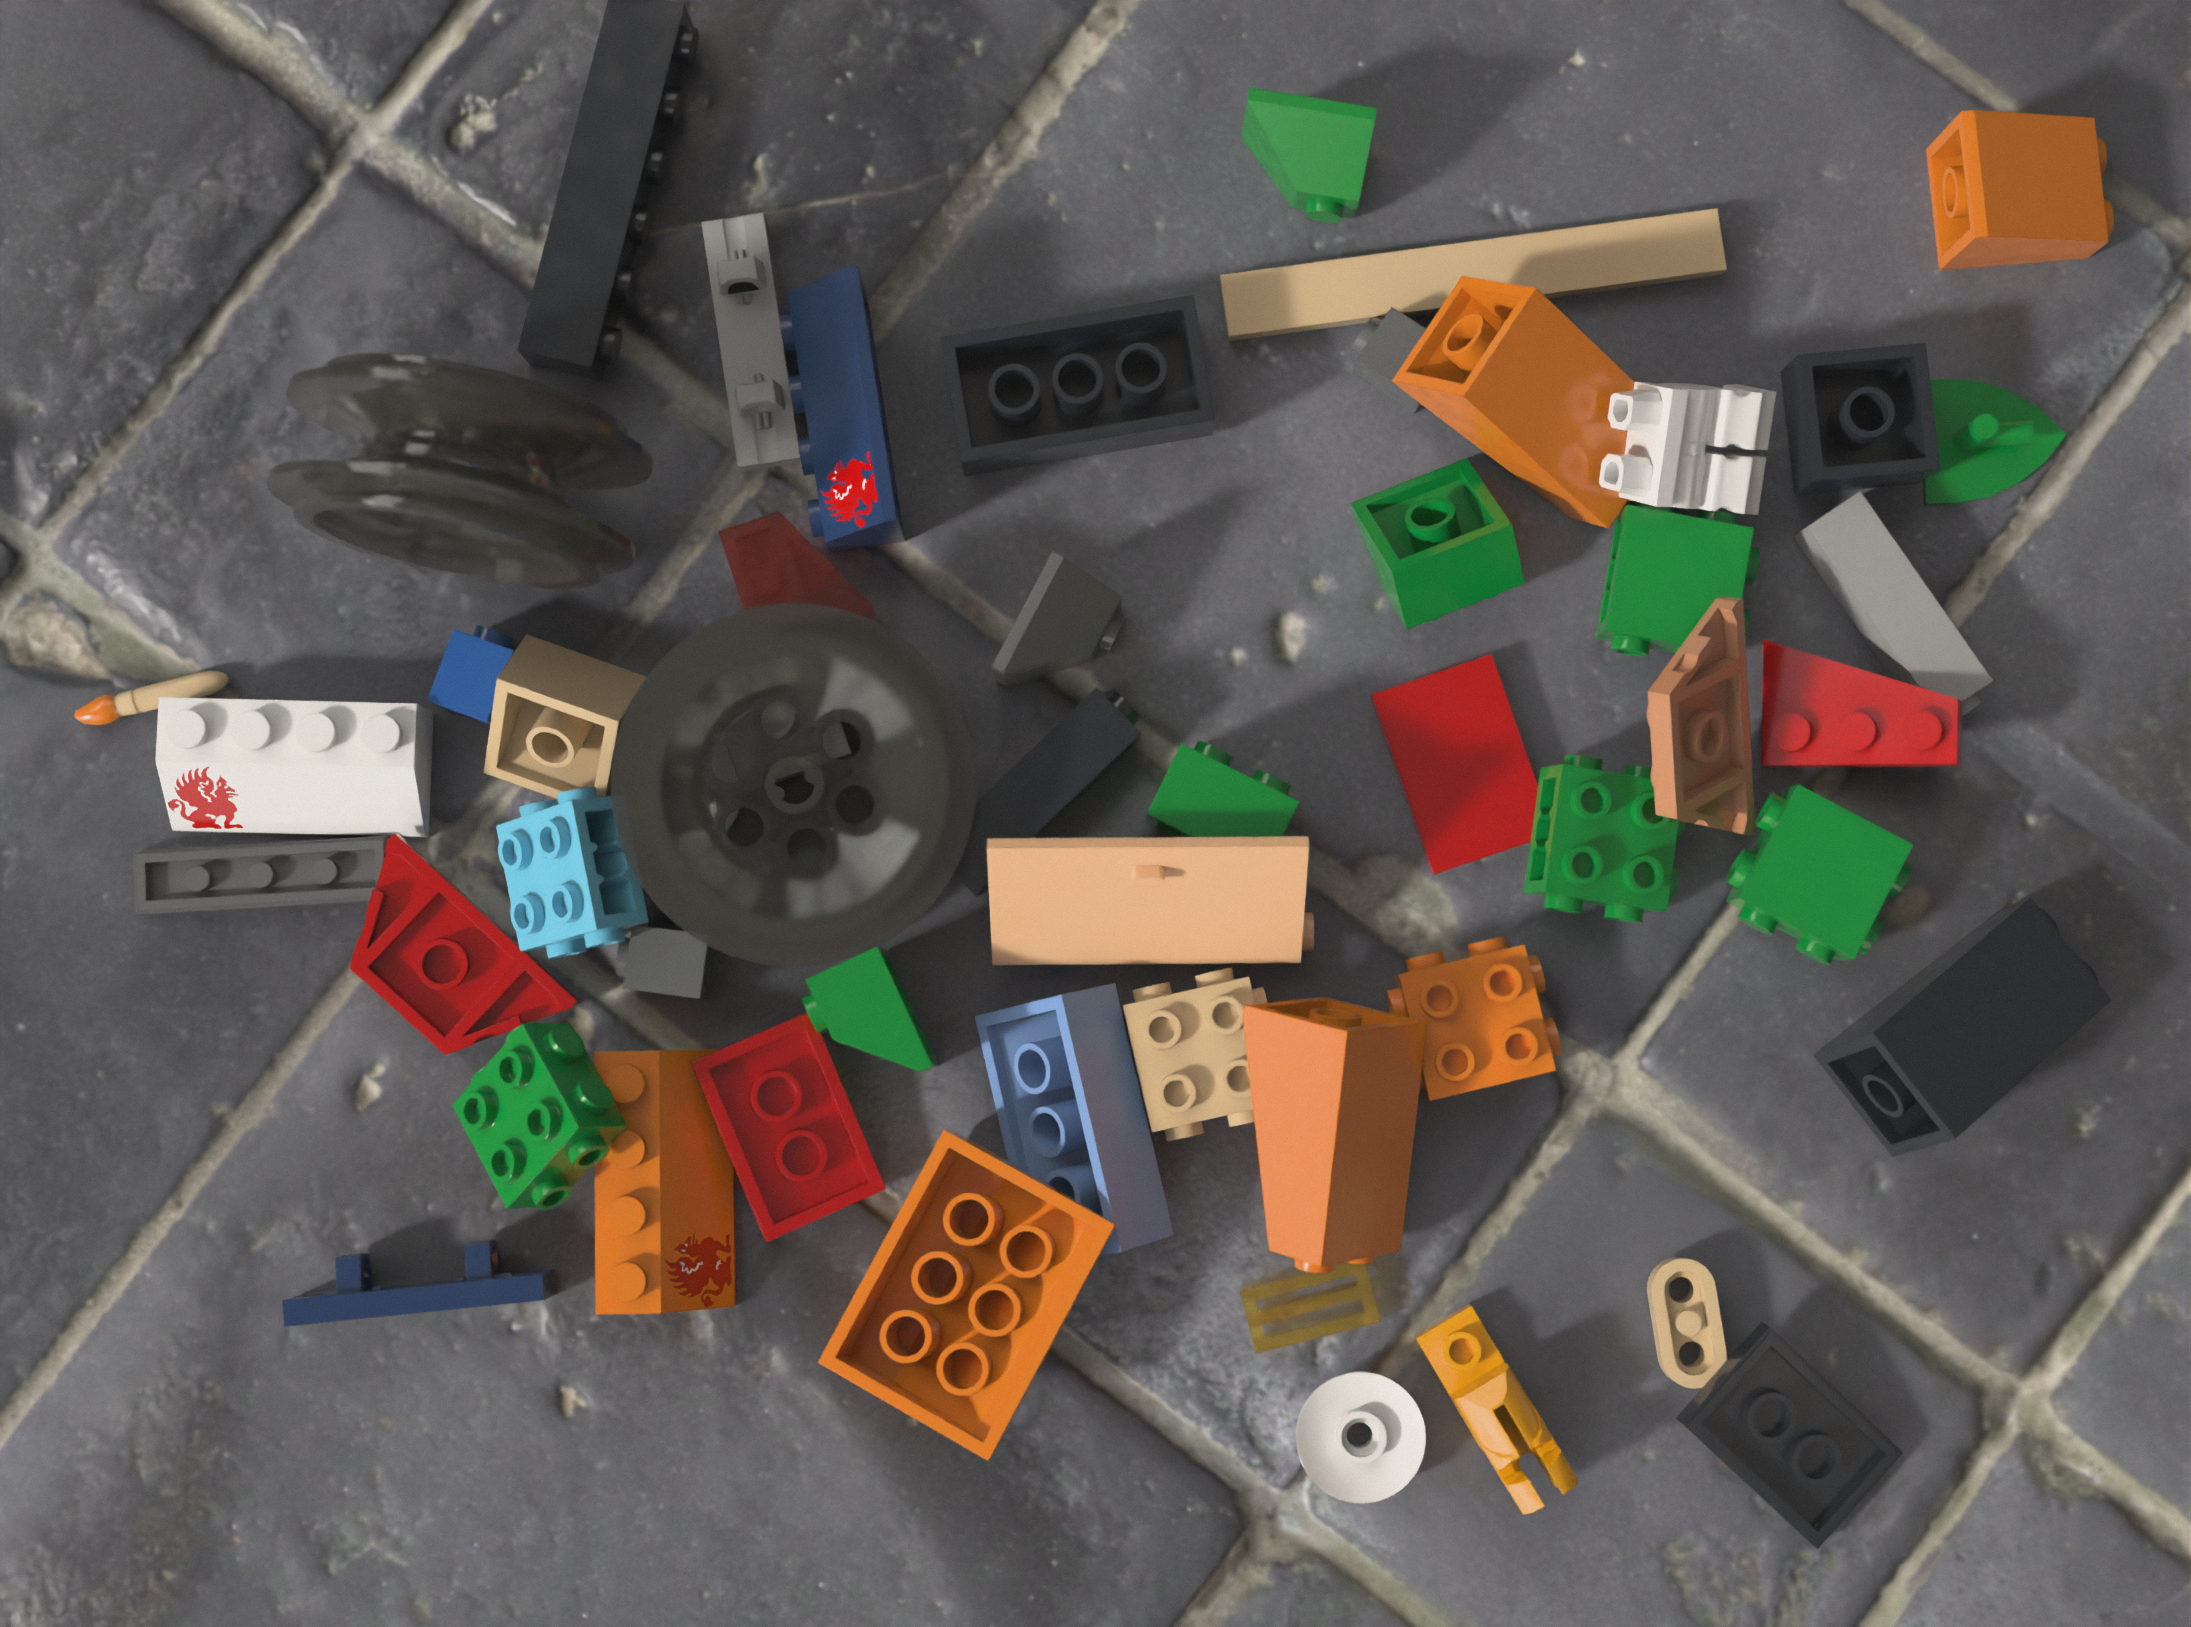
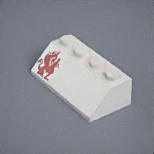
M159 697L156 766L172 830L185 832L389 837L394 833H398L402 837L429 838L434 712L415 703Z

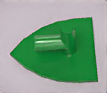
M1957 379L1930 380L1940 470L1923 481L1925 506L1958 504L1986 499L2019 484L2047 461L2067 434L2040 408L2012 391L1981 381Z

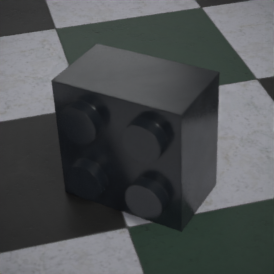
M1926 343L1799 354L1780 372L1794 495L1920 484L1940 470Z

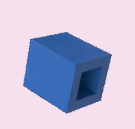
M476 625L473 635L454 629L427 701L442 709L490 725L496 680L515 652L509 649L513 638L480 625Z

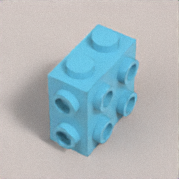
M595 787L573 789L557 794L558 801H541L519 807L520 818L496 826L499 839L498 854L505 870L511 902V922L517 933L520 952L546 948L548 959L576 955L586 952V948L625 941L623 929L649 922L624 795L597 797Z

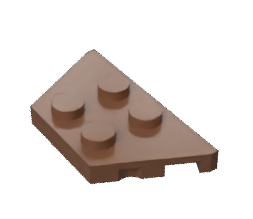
M1720 596L1714 600L1648 690L1647 722L1650 726L1651 783L1654 788L1655 814L1751 836L1756 831L1744 601L1741 598Z

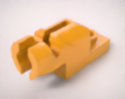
M1469 1303L1414 1336L1477 1444L1488 1457L1523 1515L1533 1513L1544 1507L1543 1502L1519 1465L1520 1458L1525 1454L1534 1455L1555 1488L1558 1487L1563 1495L1577 1485L1579 1480L1510 1365L1502 1358Z

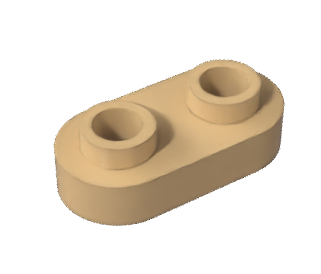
M1671 1257L1660 1262L1652 1270L1647 1283V1295L1658 1362L1666 1376L1677 1384L1687 1388H1703L1727 1361L1716 1284L1710 1271L1701 1263L1686 1257ZM1684 1277L1689 1284V1293L1684 1299L1674 1301L1669 1295V1285L1675 1278ZM1686 1342H1696L1700 1350L1698 1359L1692 1364H1683L1679 1358L1681 1346Z

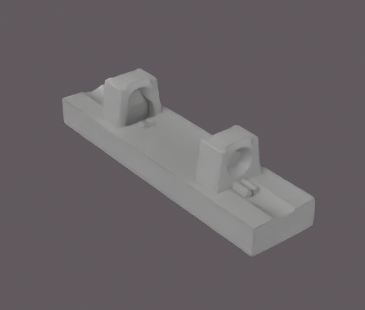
M757 213L730 219L701 222L738 468L741 472L801 463L798 445L799 434L790 394V375L780 328V308L764 213ZM738 282H750L759 288V290L728 294L730 286Z

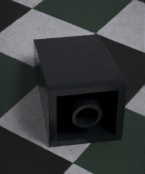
M2030 897L1997 911L1823 1046L1813 1056L1891 1156L1894 1157L1956 1139L2112 1000L2098 984V977L2094 970L2076 956L2058 933V927L2053 918L2046 911L2039 908Z

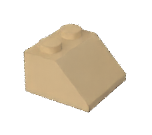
M526 634L496 680L484 773L556 799L557 794L586 787H595L597 797L611 796L619 769L625 759L638 724L646 676Z

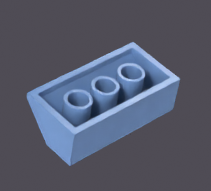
M1113 983L1061 994L975 1016L1008 1161L1116 1224L1101 1255L1123 1252L1174 1236L1116 984Z

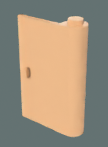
M1308 836L987 838L992 964L1301 963L1302 951H1313L1314 949L1313 912H1305L1309 838Z

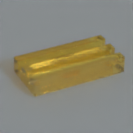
M1344 1262L1335 1264L1334 1270L1329 1273L1303 1272L1239 1289L1256 1354L1380 1322L1366 1264ZM1354 1275L1356 1278L1357 1286L1262 1310L1257 1308L1256 1300ZM1361 1299L1363 1311L1264 1336L1262 1324Z

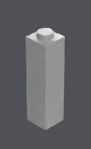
M1861 491L1793 537L1892 679L1962 701V716L1981 703L1976 692L1993 680Z

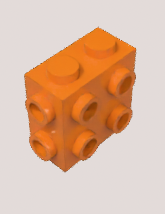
M1505 936L1468 944L1470 957L1446 963L1443 951L1405 959L1408 972L1393 976L1396 988L1386 990L1390 1013L1427 1022L1420 1081L1423 1100L1432 1101L1556 1071L1553 1057L1562 1053L1560 1038L1553 1018L1543 1019L1537 994L1546 992L1544 974L1537 955L1528 956L1525 944L1508 948Z

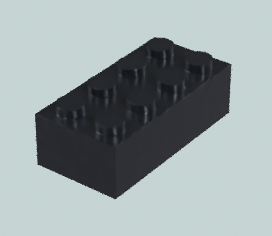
M1194 295L940 337L960 459L965 477L1213 435L1215 414Z

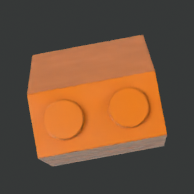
M1966 110L1961 111L1927 147L1926 155L1939 271L2087 259L2109 242L2108 237L2112 234L2114 226V213L2111 202L2108 199H2104L2101 176L2106 169L2107 151L2104 140L2097 138L2095 118Z

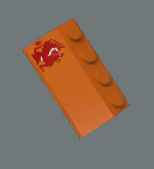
M718 1049L594 1052V1066L604 1084L611 1091L613 1100L628 1125L609 1146L608 1155L595 1165L596 1315L662 1314L736 1306L735 1169L690 1064V1061Z

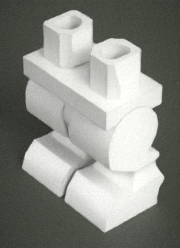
M1635 382L1634 390L1613 393L1610 398L1608 420L1610 421L1611 428L1628 431L1625 454L1608 453L1602 460L1599 478L1600 486L1619 492V497L1656 507L1704 509L1715 512L1721 508L1740 514L1758 515L1766 457L1723 448L1714 449V452L1705 451L1706 445L1717 447L1731 445L1749 450H1768L1776 392L1739 384L1724 385L1723 388L1688 383L1655 384Z

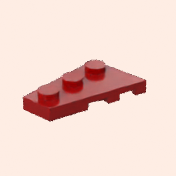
M1763 639L1761 766L1766 768L1962 765V701Z

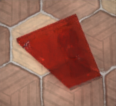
M779 511L718 531L758 652L808 634L813 637L876 616L872 604Z

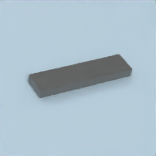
M376 836L133 851L135 915L369 902L372 890L377 885L386 855L384 850L390 837Z

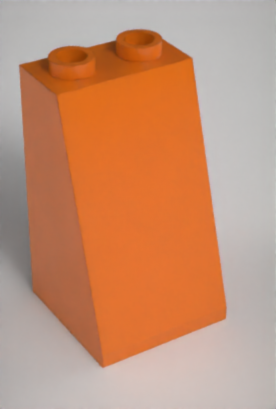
M1461 276L1392 381L1568 517L1609 528L1615 518L1619 516L1620 511L1629 503V499L1619 497V492L1601 487L1599 484L1602 460L1608 453L1625 454L1628 433L1626 430L1611 428L1610 421L1608 420L1610 398L1613 393L1634 390L1635 382L1537 288Z
M1328 997L1244 1005L1243 1025L1269 1251L1294 1258V1266L1296 1268L1313 1273L1332 1272L1334 1264L1344 1262L1371 1264L1374 1261V1256L1400 1251L1427 1022Z

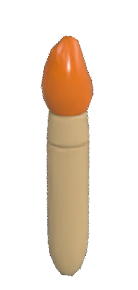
M205 671L135 688V690L132 689L117 694V696L105 694L76 710L74 716L83 724H109L118 720L121 716L158 709L159 697L202 698L211 695L225 687L229 677L226 673L220 671Z

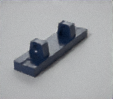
M497 1240L470 1242L464 1246L465 1277L392 1286H373L370 1254L342 1255L335 1259L336 1290L298 1295L294 1298L282 1300L284 1327L546 1300L556 1295L554 1269L501 1273Z

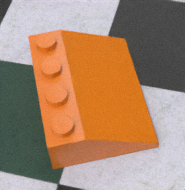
M943 1130L818 1363L989 1461L1112 1235L1116 1224L957 1132Z

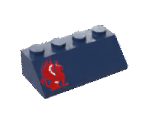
M858 266L845 267L787 293L790 313L779 315L785 352L796 351L800 375L789 376L794 413H806L809 437L798 438L801 465L804 476L815 474L818 499L807 501L811 530L814 538L824 536L825 543L831 553L905 542L868 297Z

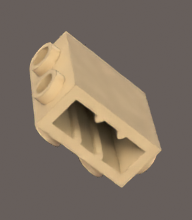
M1232 967L1196 975V989L1172 994L1170 982L1132 990L1135 1003L1122 1006L1151 1132L1164 1130L1167 1141L1204 1133L1202 1121L1227 1115L1229 1127L1255 1122L1243 1025L1244 1005L1268 1002L1263 987L1252 989L1249 976L1235 979Z

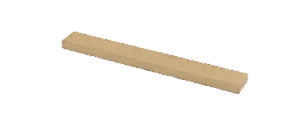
M1716 208L1220 275L1219 282L1228 341L1367 323L1371 317L1376 321H1383L1391 307L1407 317L1436 314L1461 276L1535 287L1548 299L1719 276L1724 274L1727 267L1718 209Z

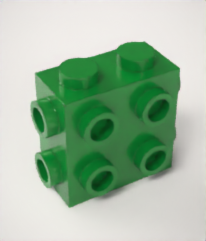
M1637 501L1635 506L1626 505L1615 519L1595 639L1612 642L1611 651L1628 656L1648 657L1650 649L1676 653L1716 598L1727 596L1742 599L1744 585L1753 584L1760 557V549L1751 546L1754 528L1737 525V516L1721 511L1702 510L1699 511L1698 517L1673 513L1674 507H1656ZM1744 609L1746 637L1749 623V610Z
M1564 755L1563 764L1542 767L1538 783L1524 894L1545 897V909L1561 912L1582 913L1584 903L1604 906V918L1624 922L1643 923L1644 913L1667 912L1668 902L1674 898L1679 882L1678 867L1674 864L1676 841L1682 835L1686 822L1655 814L1654 788L1651 783L1652 767L1625 765L1623 774L1602 771L1603 760L1579 755Z
M1799 784L1783 789L1781 795L1772 792L1757 816L1755 826L1761 828L1762 832L1752 851L1744 848L1738 854L1728 872L1726 882L1732 885L1733 888L1726 902L1741 909L1737 918L1746 925L1768 935H1773L1777 928L1798 939L1795 949L1819 963L1830 965L1833 958L1838 961L1853 960L1858 952L1865 955L1874 945L1882 929L1883 921L1876 917L1887 896L1895 898L1899 894L1910 875L1912 864L1906 862V859L1913 844Z
M533 1021L522 1023L507 1035L506 1043L485 1067L478 1070L472 1076L471 1084L452 1105L506 1209L537 1207L539 1210H548L565 1202L573 1192L572 1187L590 1167L598 1164L608 1155L609 1146L628 1126L613 1100L611 1091L602 1081L585 1050L582 1039L575 1032L571 1023H539Z

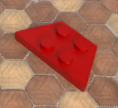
M394 833L387 840L384 850L386 855L376 888L372 890L365 914V925L361 937L357 940L349 968L444 1055L453 1053L491 1037L512 1031L522 1023L537 1021L568 1010L580 1000L527 951L520 952L519 944L400 834Z

